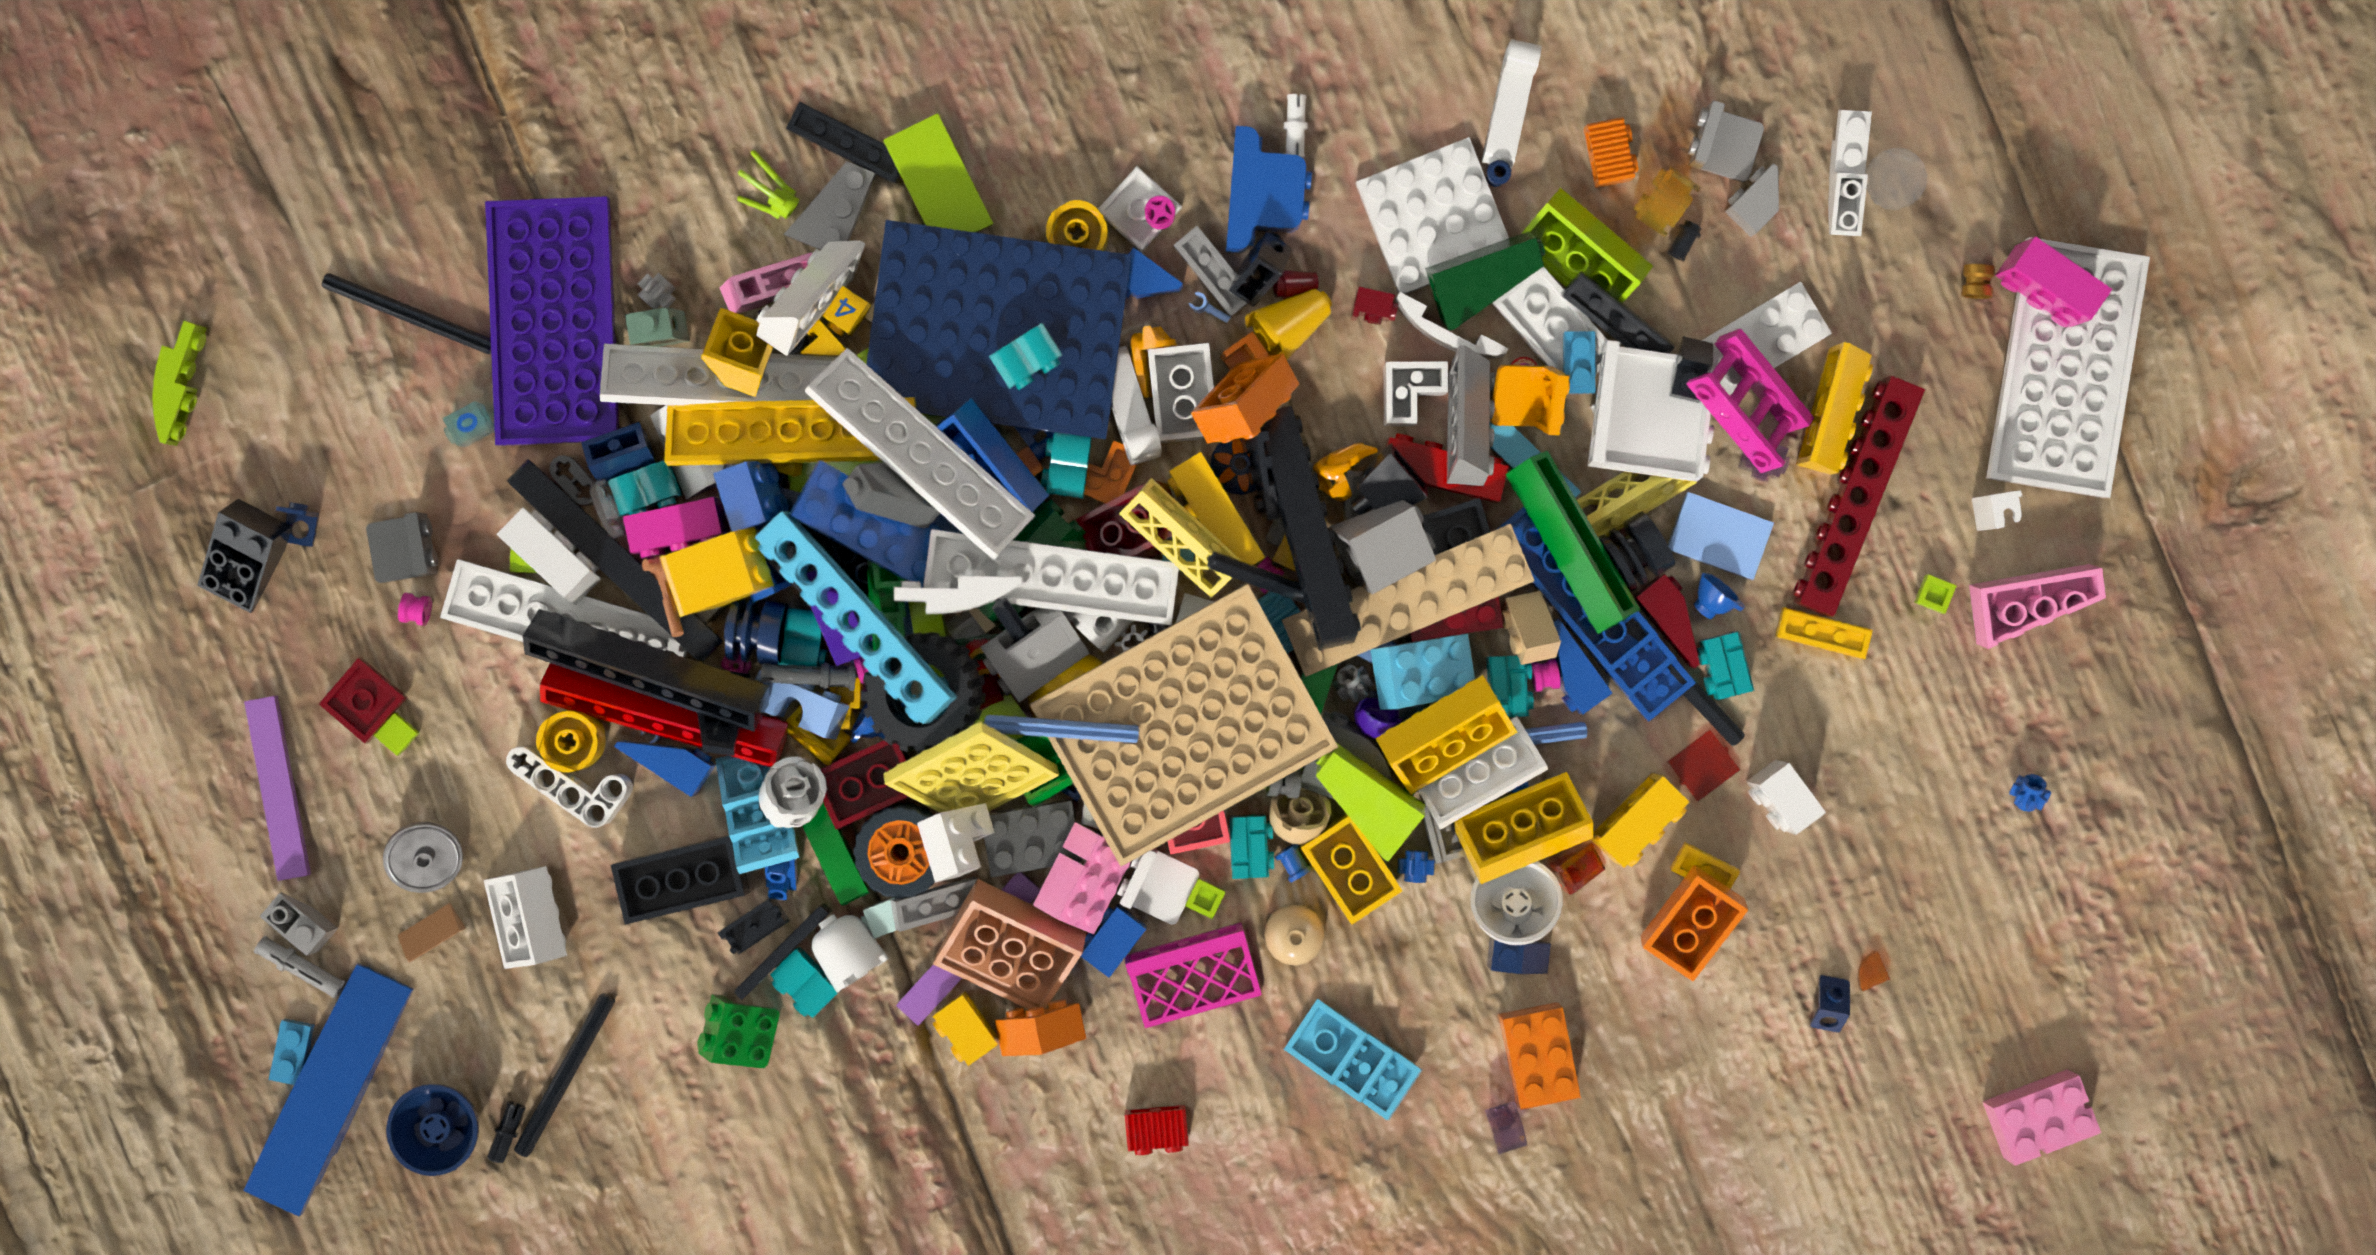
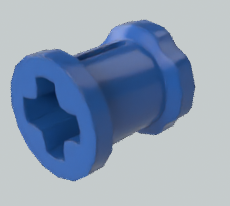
M1292 844L1274 856L1276 860L1282 862L1288 872L1289 882L1301 878L1313 869L1311 864L1307 865L1298 850L1299 844Z

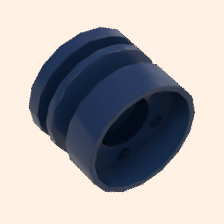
M744 598L732 602L724 628L726 659L736 661L739 655H741L742 662L748 663L754 650H757L759 664L780 665L787 609L789 608L788 603L767 601L760 614L757 601L753 603L752 599H750L747 606Z

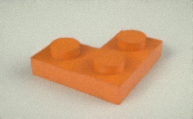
M1113 441L1102 468L1090 463L1088 464L1084 495L1106 504L1125 494L1137 464L1130 465L1123 444Z

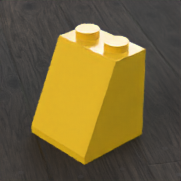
M755 527L733 531L660 557L680 617L721 607L774 586L764 554L759 549L761 544L755 538L757 535Z

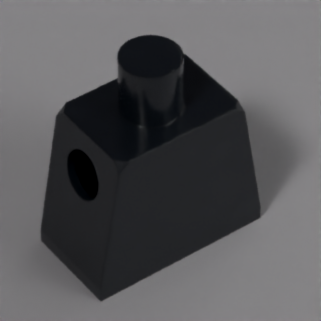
M1265 233L1245 257L1228 291L1254 307L1283 275L1292 251L1291 247L1284 243L1278 234ZM1258 269L1261 275L1260 278H1252L1251 275L1254 276L1256 270Z
M1391 443L1358 477L1357 488L1361 495L1351 501V505L1358 515L1365 514L1373 508L1376 510L1401 500L1414 505L1428 497V485Z

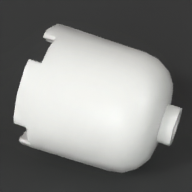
M834 914L819 923L821 930L812 940L814 956L837 993L889 959L860 918L854 915H845L838 919Z

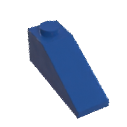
M1553 619L1561 640L1556 656L1560 675V688L1565 694L1561 699L1572 713L1576 710L1578 714L1583 715L1610 696L1612 691L1560 619Z
M627 740L617 741L614 746L690 797L698 794L716 766L715 763L710 761L712 756L708 752H703V749L696 747L694 750L686 747Z

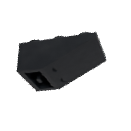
M240 499L235 500L218 512L197 586L252 613L285 552L292 526Z

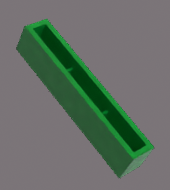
M1548 450L1528 458L1505 474L1597 633L1599 634L1640 611L1639 606Z

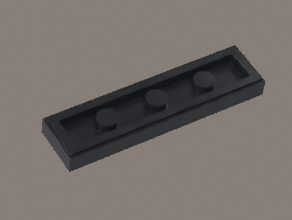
M799 101L786 127L787 131L859 167L872 171L877 176L896 185L900 174L884 143Z
M1582 270L1561 292V296L1626 348L1668 354L1675 348L1674 343Z
M822 903L735 989L734 993L743 1000L833 910L826 903Z

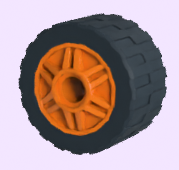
M897 803L876 812L862 825V829L857 834L855 840V865L861 874V878L867 882L871 889L880 892L881 895L886 897L891 896L903 899V897L917 896L918 893L925 892L935 883L917 824L934 816L929 809L913 803ZM897 844H904L908 848V857H902L898 854Z

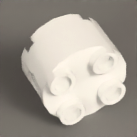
M1062 611L1065 617L1102 652H1105L1132 622V620Z
M789 757L776 762L770 768L760 787L759 803L763 813L773 826L778 828L800 827L815 817L827 790L825 777L815 764L812 763L811 765L808 762H804L805 759L800 757Z

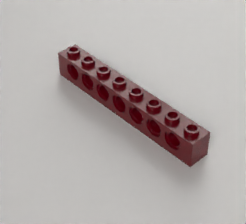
M1892 375L1883 378V381L1879 380L1872 393L1875 401L1872 408L1866 410L1861 420V426H1864L1860 438L1856 437L1850 447L1849 454H1852L1848 466L1845 465L1840 472L1838 482L1841 485L1837 494L1834 493L1828 502L1827 510L1830 512L1826 522H1821L1817 529L1815 538L1818 539L1815 550L1809 551L1804 562V567L1807 568L1803 579L1799 578L1794 586L1793 595L1796 596L1794 604L1826 617L1835 616L1926 389ZM1887 403H1891L1896 409V415L1893 419L1885 414L1884 409ZM1876 431L1884 435L1885 442L1882 447H1878L1873 441V435ZM1865 459L1873 464V472L1870 476L1862 471V463ZM1854 487L1858 488L1862 493V499L1858 504L1854 503L1850 498V492ZM1843 515L1848 517L1851 522V527L1847 532L1842 531L1839 527V520ZM1831 544H1835L1839 548V557L1835 561L1831 560L1827 554L1828 547ZM1820 572L1825 573L1828 577V584L1824 589L1819 588L1816 584V577Z

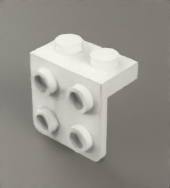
M1152 849L1132 861L1130 867L1135 869L1130 880L1124 878L1117 894L1122 896L1120 900L1121 905L1129 909L1133 906L1174 925L1178 922L1199 878V871L1156 849Z

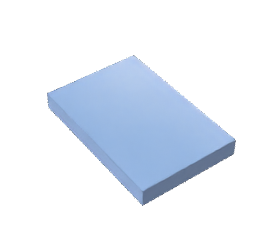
M1686 492L1668 546L1671 552L1749 580H1754L1774 522Z

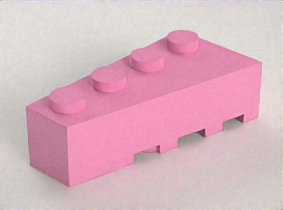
M2091 564L1969 585L1976 642L1987 649L1999 645L1998 643L2009 638L2020 636L2025 631L2034 627L2050 623L2057 617L2073 613L2106 598L2103 570L2101 567Z

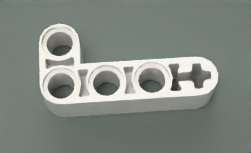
M1511 39L1506 48L1482 156V162L1491 164L1496 160H1503L1510 165L1511 169L1514 165L1532 79L1536 73L1541 55V45Z
M1126 346L1119 347L1111 407L1128 461L1132 466L1161 457V443L1155 425L1151 424Z
M532 746L514 748L508 753L506 758V764L514 774L590 827L597 828L609 824L633 790L631 779L624 774H614L605 777L594 790L572 773L559 772L547 766L538 749ZM526 754L525 760L529 764L521 766L522 759L519 756ZM546 769L552 771L555 776V781L551 786L547 785L543 780V773ZM613 780L619 781L622 785V793L619 796L613 795L610 791V784ZM571 787L579 791L580 798L577 803H573L568 799L567 793ZM595 805H599L604 809L605 816L602 821H598L593 817L592 809Z

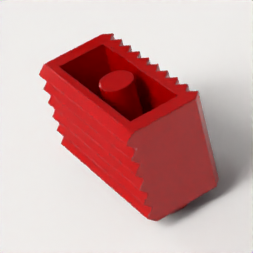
M1186 1105L1125 1110L1127 1148L1130 1152L1134 1151L1135 1155H1149L1153 1153V1149L1165 1148V1152L1174 1153L1183 1151V1146H1189Z

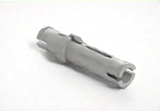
M264 936L255 947L254 953L276 964L278 970L282 972L286 970L308 984L327 993L332 998L338 996L345 984L344 980H340L298 956L296 950L291 947L286 949L270 940L267 936Z

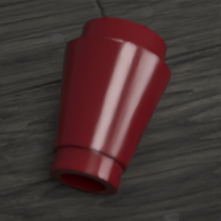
M1284 270L1283 275L1273 285L1274 295L1276 298L1282 297L1284 300L1312 289L1318 290V275L1316 272Z

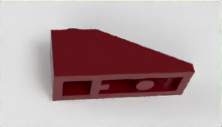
M1660 574L1635 594L1633 598L1688 667L1696 668L1700 665L1685 597L1680 593L1683 588L1672 575L1667 577L1666 574Z

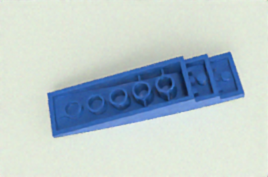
M1525 507L1521 508L1497 528L1499 529L1511 524L1535 580L1531 583L1538 591H1541L1545 600L1647 722L1652 720L1696 683L1639 611L1617 625L1599 634L1597 633L1579 600L1573 594L1568 581L1558 568L1557 562L1550 550L1543 542L1532 519L1528 516ZM1632 618L1647 634L1640 642L1627 634L1625 624ZM1670 664L1685 679L1686 684L1679 683L1670 673V670L1667 668Z
M358 963L300 1072L243 1191L298 1217L304 1213L315 1187L321 1183L332 1157L337 1154L412 994L413 988Z

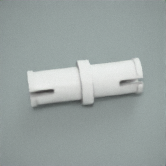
M1288 94L1287 122H1284V129L1287 130L1285 154L1298 155L1304 158L1305 130H1308V123L1305 122L1306 95Z

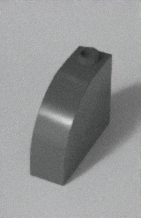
M1325 711L1322 718L1335 742L1393 782V769L1377 740L1363 734L1357 724L1350 721L1346 715L1339 712H1332L1331 714ZM1316 760L1303 766L1301 771V787L1334 799L1316 777L1318 766L1315 763Z

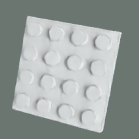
M1469 137L1355 183L1398 294L1400 292L1407 294L1430 285L1425 268L1509 238Z

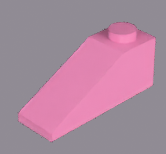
M812 252L730 277L720 287L728 310L740 314L774 302V298L782 287L788 288L791 285L790 282L795 272L799 268L805 269L808 266L807 262Z

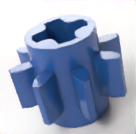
M2028 774L2025 777L2021 775L2017 777L2009 794L2015 796L2014 804L2019 809L2030 812L2036 808L2041 811L2052 792L2046 790L2047 784L2042 777Z
M1405 850V858H1398L1397 872L1404 874L1405 882L1426 883L1427 875H1434L1435 861L1434 859H1428V851Z

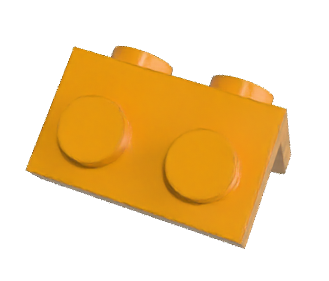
M1500 365L1497 369L1492 399L1495 405L1494 416L1492 419H1489L1490 422L1496 426H1533L1548 435H1560L1561 425L1565 420V399L1570 390L1569 375L1553 366Z

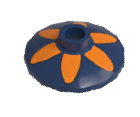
M1242 438L1233 439L1228 443L1220 442L1212 453L1210 468L1223 489L1238 495L1256 491L1255 484H1251L1249 480L1248 466H1251L1249 454L1246 455L1243 450ZM1239 458H1243L1247 464L1242 470L1235 467V461Z

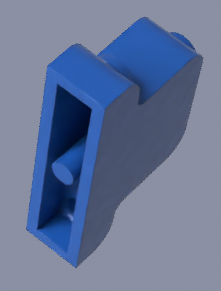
M1236 126L1226 245V252L1243 253L1249 246H1254L1255 231L1257 230L1292 233L1298 230L1302 219L1308 220L1310 202L1304 201L1305 189H1311L1312 171H1306L1305 160L1298 155L1262 152V137L1258 135L1254 128L1247 126Z

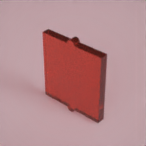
M1711 730L1705 732L1667 761L1680 778L1679 783L1686 786L1697 802L1740 771V768L1727 753L1728 748L1721 745Z

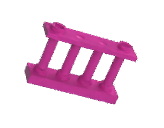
M1741 328L1721 335L1714 345L1723 354L1722 359L1712 373L1709 372L1690 379L1687 385L1760 473L1783 467L1785 461L1776 452L1777 447L1787 433L1810 426L1814 416ZM1733 366L1742 379L1732 394L1729 395L1720 382L1730 367ZM1751 388L1761 401L1748 418L1739 407V404ZM1770 411L1779 423L1768 440H1766L1757 427L1767 412Z

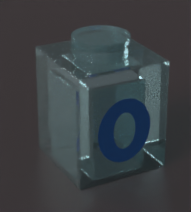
M476 401L442 418L446 425L443 428L446 437L452 444L456 443L457 446L467 447L495 432L494 423L482 403Z

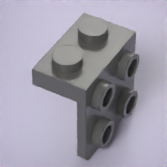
M414 512L404 514L405 517L379 521L367 525L366 531L374 577L378 583L438 574L436 568L438 557L431 539L433 529L427 514Z

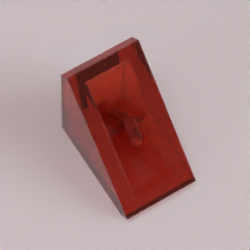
M1592 842L1550 863L1563 891L1569 895L1577 892L1606 870Z

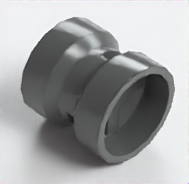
M1301 769L1267 786L1266 795L1276 797L1279 794H1285L1288 798L1297 799L1301 790Z

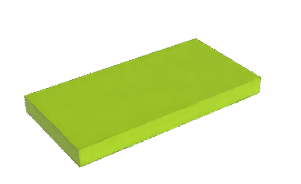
M938 113L883 140L926 226L977 233L993 225Z

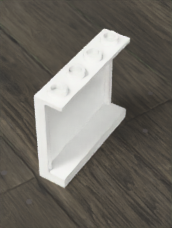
M1607 340L1602 347L1587 466L1697 482L1709 470L1710 456L1706 455L1707 444L1712 442L1714 426L1710 425L1711 413L1702 402L1696 403L1669 396L1678 355L1619 347L1620 342ZM1713 355V366L1708 373H1712L1717 366L1718 356Z

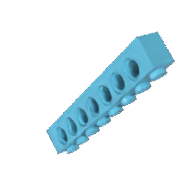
M781 511L755 536L761 544L759 546L760 551L768 559H775L782 567L779 571L783 577L790 583L795 582L803 590L800 593L802 598L809 605H816L823 613L821 616L822 620L831 629L837 628L844 636L842 641L846 647L854 653L858 651L865 659L863 662L865 668L874 676L879 675L885 681V690L894 699L900 698L907 706L905 711L909 717L917 723L919 721L922 724L930 723L957 696L804 526L789 516L791 512ZM791 541L797 547L796 555L793 558H789L786 554V546ZM812 564L818 571L817 578L813 582L807 577V569ZM831 588H835L839 594V599L834 605L827 598L828 591ZM852 611H856L860 617V622L856 628L851 627L848 622V616ZM873 634L878 635L881 640V646L877 651L872 650L869 646V639ZM894 657L898 658L902 663L901 672L897 675L890 669V662ZM915 680L919 681L923 686V693L919 698L915 697L911 692V685Z

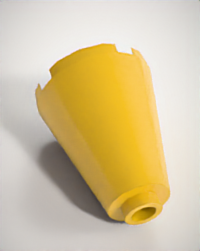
M1312 289L1251 311L1245 316V324L1247 328L1253 327L1256 337L1270 356L1284 354L1286 360H1288L1331 314L1330 307L1332 302L1324 291L1319 292L1317 289Z

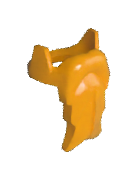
M1145 326L1143 327V334L1134 333L1130 338L1132 350L1130 358L1144 398L1148 396L1150 398L1153 397L1148 349L1177 346L1176 339L1169 337L1161 326L1153 328Z
M1356 442L1321 458L1313 465V471H1316L1318 476L1319 489L1337 501L1348 500L1352 496V492L1344 473L1351 469V466L1360 462L1362 458L1378 452V449L1364 445L1362 442ZM1330 480H1335L1336 483L1332 485Z

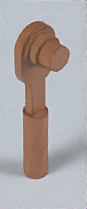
M656 555L653 558L644 559L642 562L643 570L653 573L661 587L663 605L672 637L682 636L684 631L660 559L664 555Z

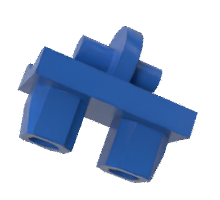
M797 859L765 867L766 887H769V898L787 900L789 890H797Z

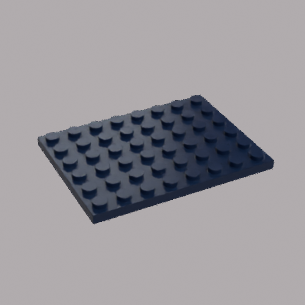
M886 220L866 365L903 398L914 397L916 409L923 414L947 417L965 402L972 399L993 424L1106 439L1132 255ZM1043 323L1062 353V356L1058 358L1060 365L1047 373L1040 369L1031 375L1034 381L1020 390L1016 386L1009 388L989 356Z

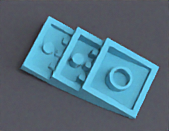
M729 755L716 758L722 805L726 812L729 836L733 844L735 863L739 874L800 858L794 827L778 828L773 826L760 808V787L771 767Z
M1319 999L1316 1000L1284 1048L1285 1051L1332 1085L1338 1086L1386 1120H1390L1423 1070Z

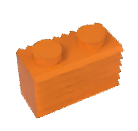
M1623 117L1587 124L1584 127V134L1595 188L1632 181L1635 178V173L1638 172V161L1635 154H1630L1629 143L1632 142L1630 125H1625Z

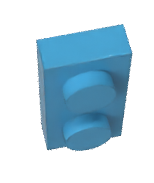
M1595 331L1563 332V372L1569 375L1570 390L1568 394L1596 393Z
M290 1019L281 1020L269 1080L290 1085L295 1084L308 1059L314 1024Z

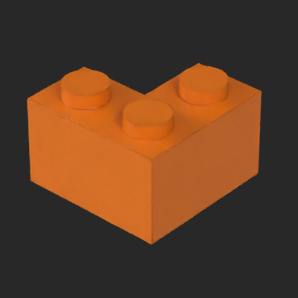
M1066 999L1049 1002V1008L1046 1009L1035 1007L1025 1012L1024 1008L1006 1011V1017L995 1020L1002 1056L1042 1055L1087 1039L1079 1003L1067 1004Z

